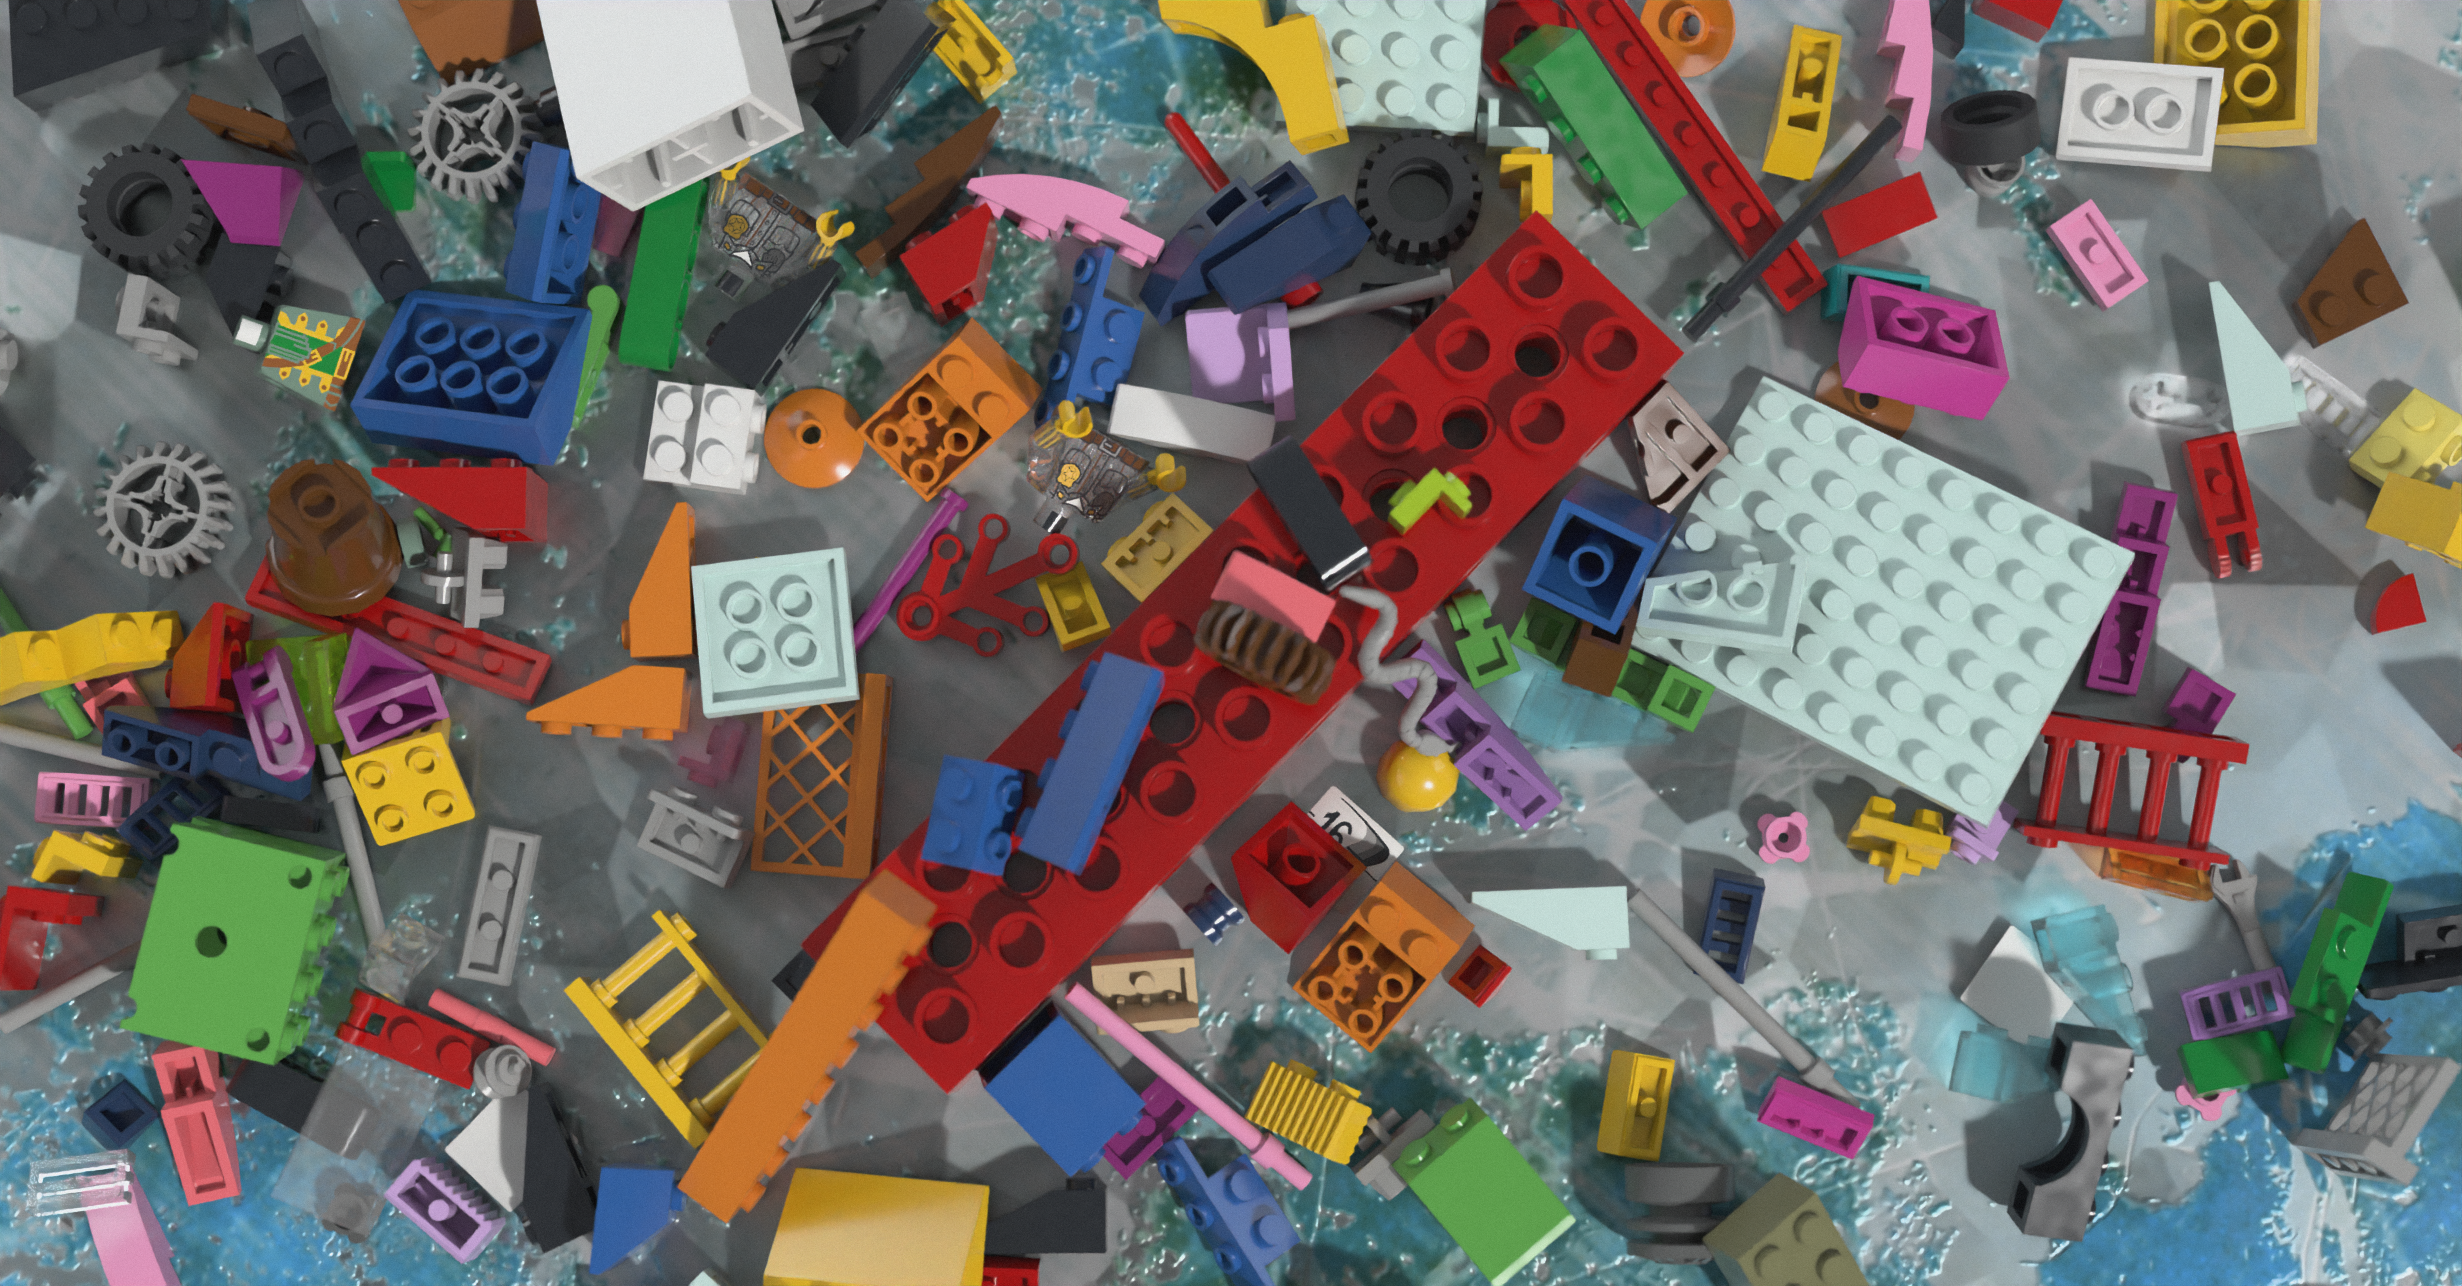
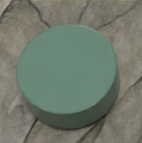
M410 516L396 519L399 540L408 569L426 565L428 554L418 517Z

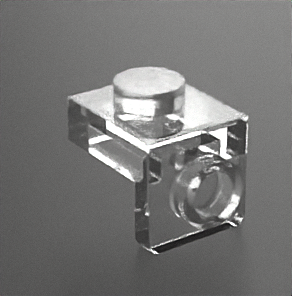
M401 912L369 944L358 980L392 1001L401 1004L408 997L414 978L440 951L445 937Z

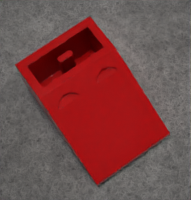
M390 459L388 460V467H372V476L483 536L500 539L503 542H547L548 482L535 474L532 468L522 467L521 460L492 459L491 467H471L470 460L441 459L439 467H420V461Z

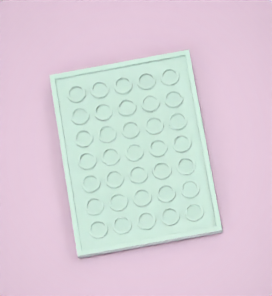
M1763 376L1726 442L1731 451L1707 476L1651 578L1706 569L1711 573L1743 568L1742 564L1762 561V565L1789 561L1790 556L1808 553L1809 563L1792 655L1638 634L1637 623L1631 647L1667 666L1672 665L1715 686L1716 691L1987 829L2134 560L2135 553Z

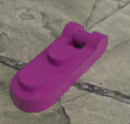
M277 645L264 652L262 655L263 659L252 665L246 662L233 669L232 678L261 767L277 779L291 782L300 779L309 771L314 763L316 753L312 735L291 674L293 672V664L286 651ZM268 679L270 680L269 683L265 685L262 684V682Z

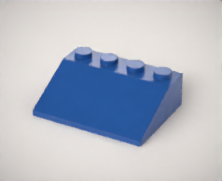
M414 290L406 294L350 406L372 443L494 459H517L525 463L553 466L572 426L592 314L589 309Z

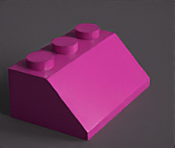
M1861 276L1855 278L1837 352L1843 387L1860 393H1870L1899 400L1909 405L1915 404L1944 411L1950 415L1964 416L1982 421L2010 379L1996 311Z

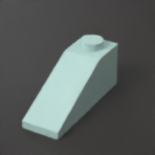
M2220 281L2210 282L2209 288L2234 431L2238 436L2301 425L2298 412L2308 411L2303 380L2293 382L2289 369Z
M1627 886L1468 893L1469 904L1572 951L1586 950V960L1617 959V949L1630 948Z

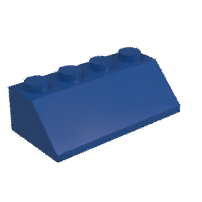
M1105 652L1101 663L1094 660L1090 662L1080 685V689L1087 692V695L1079 712L1073 709L1069 710L1058 735V738L1066 741L1058 760L1048 758L1038 779L1036 787L1043 789L1044 792L1035 810L1027 806L1017 826L1015 836L1022 839L1018 849L1081 876L1165 685V677L1162 671Z

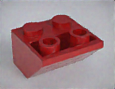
M987 202L977 208L974 204L961 208L948 219L950 225L934 235L931 231H926L916 236L906 244L905 248L907 251L899 256L910 280L940 327H943L984 300L999 235L992 210Z

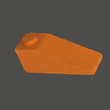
M676 502L631 600L629 619L622 621L621 635L624 650H630L631 657L639 662L699 659L691 566H697L695 509L687 502Z

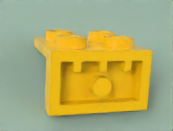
M449 717L355 755H351L345 740L341 762L375 841L379 846L474 818V805L448 745L451 728Z

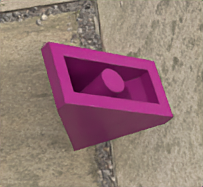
M181 159L228 234L230 243L281 246L305 179L303 170L280 166Z
M355 627L332 707L351 755L450 717L430 668Z

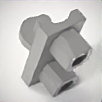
M453 527L451 552L438 551L436 568L421 570L420 581L426 585L435 586L434 602L448 604L447 616L449 618L460 620L461 626L464 628H478L480 619L503 614V589L498 585H482L483 569H504L507 564L508 546L500 539L480 535L468 527Z
M1393 1107L1390 1108L1378 1120L1371 1114L1367 1118V1125L1369 1127L1359 1136L1357 1145L1363 1152L1378 1139L1381 1140V1143L1351 1170L1364 1186L1370 1184L1389 1201L1408 1185L1392 1166L1393 1162L1401 1156L1402 1151L1409 1143L1423 1138L1435 1126L1434 1122L1422 1109H1419L1391 1135L1387 1131L1402 1119Z

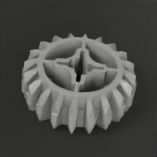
M476 68L473 74L472 81H469L463 71L456 70L454 77L455 85L450 86L443 78L438 79L437 86L442 92L436 97L430 92H422V98L429 105L426 110L420 108L412 109V116L422 125L408 128V136L418 142L409 148V152L415 160H422L417 166V171L424 178L431 177L430 185L437 192L447 188L448 197L454 201H458L465 193L467 200L471 204L478 205L484 191L492 203H498L499 188L504 187L510 195L516 194L517 187L512 181L517 176L525 181L522 175L523 162L526 154L531 151L533 141L546 143V138L543 134L536 132L544 124L536 113H532L535 109L534 99L531 96L522 97L524 89L518 82L515 81L507 85L506 77L499 72H496L488 80L486 72ZM491 102L490 105L484 103L481 108L472 113L459 111L462 107L472 103ZM511 113L514 123V136L511 146L507 151L501 146L500 135L507 126L504 121ZM448 123L453 128L454 136L452 142L447 147L450 153L443 159L441 135L444 126ZM462 126H466L472 132L478 130L481 134L483 133L485 135L484 138L491 144L492 148H489L481 141L476 144L473 139L469 138V134ZM482 160H491L496 163L482 171L463 172L465 167L471 169L473 165Z
M158 441L153 452L144 445L136 446L137 461L126 455L118 456L119 464L123 470L120 473L110 469L104 471L105 477L113 481L109 490L105 488L95 490L97 496L107 500L106 506H99L92 510L94 516L108 520L96 530L100 537L112 538L106 547L107 551L115 556L122 554L121 564L130 569L138 566L139 572L149 577L158 570L160 576L172 578L176 566L184 574L193 573V558L205 565L211 563L210 555L206 549L209 546L219 550L225 548V543L221 539L216 538L220 529L226 532L234 529L232 523L222 519L224 513H231L236 509L235 503L221 499L232 490L230 483L218 481L223 473L222 468L214 463L207 465L208 455L199 450L191 454L190 447L183 443H178L171 449L168 443ZM164 472L163 476L157 477L154 486L149 491L136 493L148 479ZM187 475L192 479L197 488L200 510L192 509L188 505L186 499L188 487L184 485ZM162 503L170 504L172 508L183 512V514L179 515L170 512L168 516L159 515L157 511L146 506L160 507ZM131 509L137 510L142 516L143 526L141 533L145 534L143 544L133 531L130 520ZM186 526H194L184 539L172 546L166 547V543H172L178 530Z

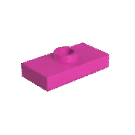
M1778 1076L1759 1108L1757 1121L1853 1160L1873 1127L1875 1115Z

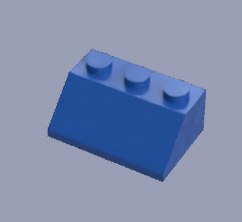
M533 141L531 151L526 154L522 167V175L525 180L522 200L516 205L513 214V226L516 233L513 249L508 253L504 263V277L507 279L505 291L538 303L580 305L601 192L576 178L570 148Z

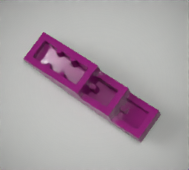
M2124 481L2110 542L2135 553V556L2091 637L2084 680L2086 687L2136 697L2161 599L2157 594L2170 548L2166 544L2178 498V494L2174 491Z

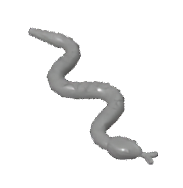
M1343 586L1340 589L1342 596L1379 610V619L1364 639L1358 654L1361 674L1374 684H1393L1410 678L1417 679L1416 689L1399 716L1397 728L1401 740L1425 756L1438 757L1439 754L1448 751L1451 758H1455V749L1462 745L1460 741L1448 745L1444 739L1430 730L1415 731L1416 723L1433 701L1432 699L1438 687L1437 675L1430 662L1411 657L1387 664L1379 663L1378 657L1384 646L1387 645L1390 637L1393 636L1394 628L1398 623L1396 605L1386 594L1378 590Z

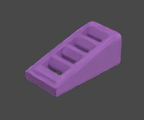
M2282 966L2178 990L2193 1042L2231 1034L2296 1016L2293 1006L2288 1004L2290 994ZM2268 980L2270 981L2277 1009L2271 1011L2266 1009L2259 984ZM2246 986L2250 988L2257 1013L2250 1016L2246 1015L2239 988ZM2229 991L2236 1019L2226 1021L2219 993ZM2207 996L2216 1024L2208 1026L2205 1024L2198 1000Z

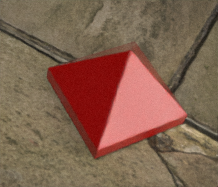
M1480 944L1453 975L1448 984L1478 1008H1481L1499 993L1512 968Z

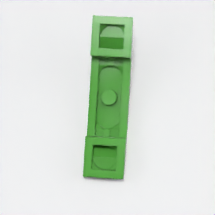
M1531 597L1509 642L1537 660L1564 673L1570 647L1577 629L1578 619ZM1630 648L1629 655L1611 698L1693 734L1716 687L1672 665L1668 667Z

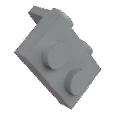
M128 273L126 285L120 288L116 298L115 310L119 317L116 334L132 343V350L148 354V359L154 362L179 366L180 358L197 360L199 350L173 335L180 297L147 276Z
M671 785L668 791L651 789L647 799L656 803L637 843V847L720 887L731 889L756 832L741 826L743 817L731 810L715 805L711 812L696 805L699 796L675 785Z

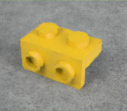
M54 830L51 837H46L40 843L34 854L33 864L36 867L31 878L43 883L75 885L85 868L100 876L135 879L144 860L129 854L132 846L114 836L105 833L100 836L89 831H85L84 834Z

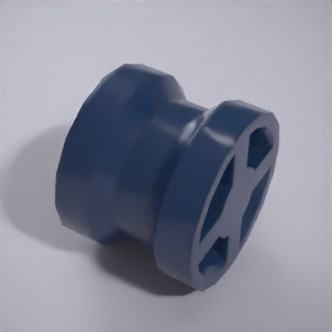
M1213 882L1204 888V896L1198 902H1189L1182 908V911L1215 947L1223 940V932L1230 926H1239L1245 920V917Z

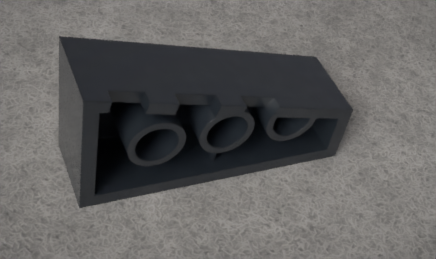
M8 0L13 97L34 112L52 107L51 103L71 96L77 99L95 93V88L119 80L128 82L143 77V72L164 65L172 67L230 47L227 0Z

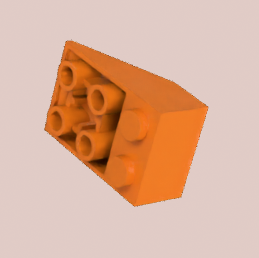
M971 317L856 432L928 502L1030 411L1043 388Z
M1395 861L1292 989L1368 1052L1372 1053L1458 952L1475 925L1400 863Z

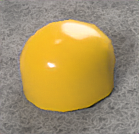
M1399 739L1391 744L1380 757L1376 780L1382 796L1398 810L1403 812H1425L1443 806L1455 793L1460 770L1453 765L1455 758H1451L1448 751L1439 754L1438 757L1425 756Z

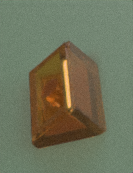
M2104 848L2098 877H2101V880L2192 903L2208 902L2213 899L2214 894L2208 871L2178 865V858Z

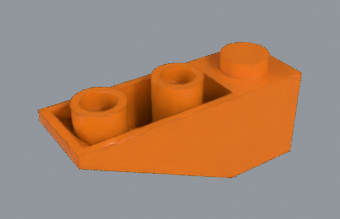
M632 665L526 713V720L535 724H541L540 733L571 735L572 726L592 727L591 736L622 738L623 729L643 730L642 739L673 741V732L688 733L692 672L685 668Z

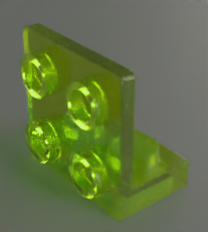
M346 633L264 638L247 641V661L252 665L263 659L262 655L264 652L277 645L281 646L290 657L293 664V672L291 674L315 745L335 744L344 740V735L332 707L348 654ZM268 679L262 682V684L265 685L269 683L270 680Z

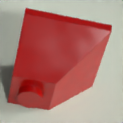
M212 603L174 655L173 668L168 669L166 673L164 687L165 695L170 699V708L244 715L232 678V670L246 662L250 663L254 614L226 603Z
M1292 801L1235 851L1231 857L1250 921L1288 955L1317 928L1367 869L1362 862Z

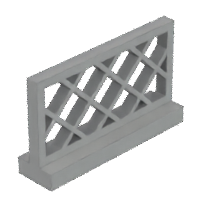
M2378 1053L2372 1060L2368 1061L2324 1131L2303 1128L2293 1146L2337 1175L2409 1186L2420 1168L2405 1159L2404 1156L2462 1066L2448 1057Z

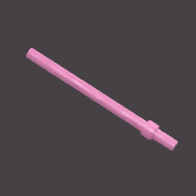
M1075 982L1068 989L1064 999L1251 1150L1249 1156L1265 1169L1273 1168L1300 1191L1308 1185L1313 1174L1284 1151L1285 1145L1270 1132L1261 1133L1078 982Z

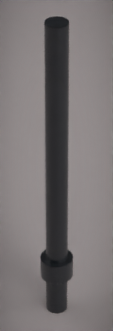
M1887 115L1726 283L1719 282L1705 296L1707 303L1681 329L1687 338L1696 343L1721 316L1727 318L1741 304V295L1899 133L1902 125L1896 118Z

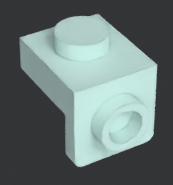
M1488 98L1485 113H1477L1476 143H1485L1484 159H1501V155L1511 154V150L1517 147H1536L1541 149V154H1546L1549 148V128L1499 127V98Z

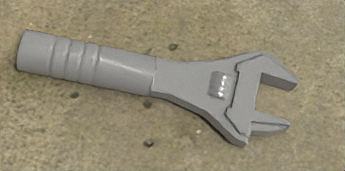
M2235 859L2232 861L2237 879L2223 883L2218 864L2210 865L2206 881L2207 888L2225 905L2236 920L2255 970L2260 971L2276 967L2256 916L2254 896L2258 881L2257 874L2250 875L2245 865L2239 859ZM2270 981L2261 982L2264 994L2272 993Z

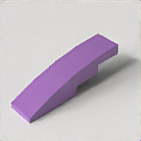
M1424 639L1399 659L1414 657L1430 662L1437 675L1438 687L1432 699L1433 701L1422 714L1419 722L1428 730L1444 739L1448 745L1457 741L1462 743L1461 747L1455 749L1456 757L1453 765L1519 826L1527 831L1562 802L1563 796L1500 717ZM1410 678L1395 682L1392 685L1409 700L1416 689L1417 679Z

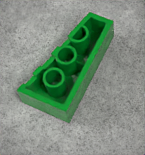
M1543 24L1498 60L1548 125L1554 136L1573 158L1581 176L1590 185H1593L1604 200L1601 204L1605 212L1616 224H1624L1642 230L1688 193L1581 29Z

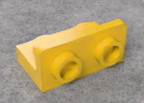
M1517 147L1511 150V154L1501 155L1499 188L1521 189V192H1519V222H1524L1535 210L1549 223L1552 222L1553 154H1541L1540 148Z
M1172 492L1164 501L1156 502L1146 511L1143 522L1129 536L1118 539L1110 547L1107 558L1101 565L1118 585H1122L1139 603H1142L1214 530Z

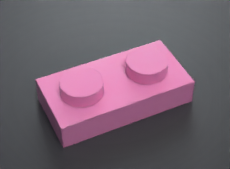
M2092 199L2045 230L2102 312L2149 281Z

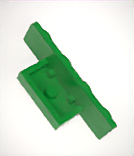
M2348 872L2334 909L2324 907L2288 1003L2296 1007V1016L2291 1021L2280 1051L2284 1064L2320 1075L2325 1073L2392 894L2394 885L2391 882L2377 877Z

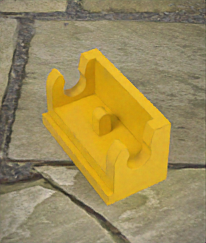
M938 0L937 4L957 20L933 52L980 105L1017 74L1014 58L963 0Z

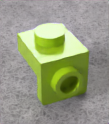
M1434 468L1418 485L1409 480L1394 494L1388 502L1394 509L1390 512L1387 521L1403 535L1438 498L1459 518L1463 519L1472 507V504L1466 499L1471 493L1455 475L1447 472L1442 476Z

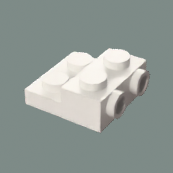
M658 380L643 479L651 483L746 495L747 483H755L757 478L759 454L752 453L755 433L762 434L765 427L766 404L760 403L761 397L755 390L706 383L705 386Z

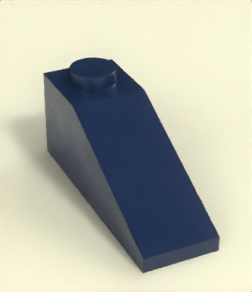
M1343 194L1300 212L1211 269L1207 277L1235 316L1300 289L1307 284L1352 267L1372 232Z

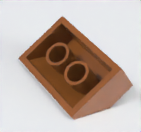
M398 0L412 30L439 76L450 86L456 84L454 78L456 70L463 71L467 78L473 76L476 68L486 70L545 41L536 0Z

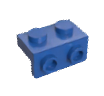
M944 755L921 859L1001 876L1011 851L1010 839L1016 812L1023 797L1024 773L997 764Z

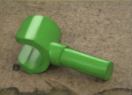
M422 506L418 507L413 512L415 518L418 517L419 522L433 538L440 541L432 556L437 559L438 551L451 552L452 535L442 528Z

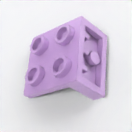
M1286 302L1261 304L1235 316L1229 307L1188 310L1185 313L1193 397L1224 404L1264 401V404L1274 403L1275 422L1296 420Z

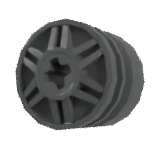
M1706 1162L1625 1164V1199L1649 1205L1648 1215L1626 1219L1627 1229L1649 1231V1238L1627 1240L1626 1254L1643 1257L1660 1264L1693 1265L1706 1264L1709 1261L1715 1260L1704 1243L1703 1238L1727 1218L1712 1215V1205L1736 1200L1735 1165Z

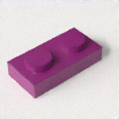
M1160 1076L1141 1093L1146 1105L1140 1110L1144 1115L1139 1123L1124 1136L1117 1132L1103 1146L1106 1150L1103 1157L1125 1180L1140 1168L1199 1110L1196 1105Z

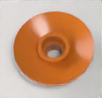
M1647 0L1640 18L1644 28L1680 77L1700 76L1715 69L1730 52L1735 38L1736 21L1729 0ZM1692 16L1700 21V31L1696 35L1691 33L1688 28V21Z
M806 389L795 392L783 399L768 418L764 432V446L767 457L777 473L794 485L812 489L832 486L845 479L855 469L861 459L865 440L856 430L862 425V421L855 408L845 398L834 392L824 389ZM810 427H817L821 431L819 441L814 444L805 443L803 440L804 432Z

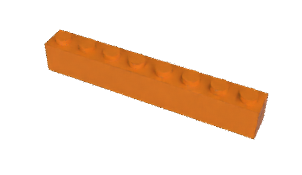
M886 869L862 891L677 1188L726 1224L741 1208L747 1213L754 1208L767 1189L766 1186L760 1183L765 1174L772 1178L790 1153L783 1146L788 1139L795 1142L812 1120L813 1116L806 1112L811 1103L818 1106L834 1086L836 1080L830 1076V1073L835 1066L841 1070L858 1049L860 1043L853 1039L859 1029L865 1033L883 1010L884 1006L877 1002L882 992L884 991L890 995L907 973L908 968L901 964L908 953L914 957L929 939L933 930L926 924L937 909V906Z

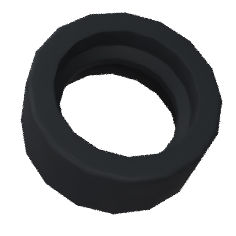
M2016 90L1981 92L1950 104L1941 113L1940 123L1945 155L1955 163L1966 166L2002 164L2019 159L2032 152L2041 142L2037 101L2027 93Z

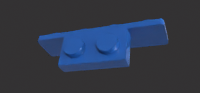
M1107 246L1085 248L1074 265L1072 278L1075 283L1070 301L1066 304L1060 316V328L1062 331L1057 350L1053 352L1047 365L1048 384L1044 398L1037 405L1034 414V424L1036 425L1034 432L1035 440L1057 420L1052 418L1060 402L1069 400L1074 403L1075 398L1078 397L1112 409L1117 385H1126L1145 312L1103 297L1114 255V249ZM1063 433L1052 442H1062L1066 435Z
M1176 1136L1164 1143L1153 1154L1158 1162V1171L1164 1181L1173 1186L1184 1203L1185 1212L1191 1224L1198 1230H1201L1213 1249L1214 1259L1219 1268L1226 1274H1229L1236 1286H1276L1264 1267L1301 1240L1246 1153L1235 1158L1207 1178L1181 1136Z

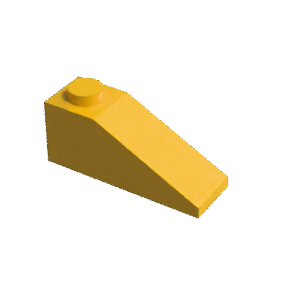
M1794 24L1767 134L1761 171L1806 182L1811 181L1826 143L1842 41L1841 35Z

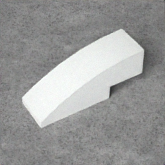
M1118 384L1107 434L1198 458L1207 456L1246 467L1245 463L1270 448L1276 422L1273 415L1172 392Z

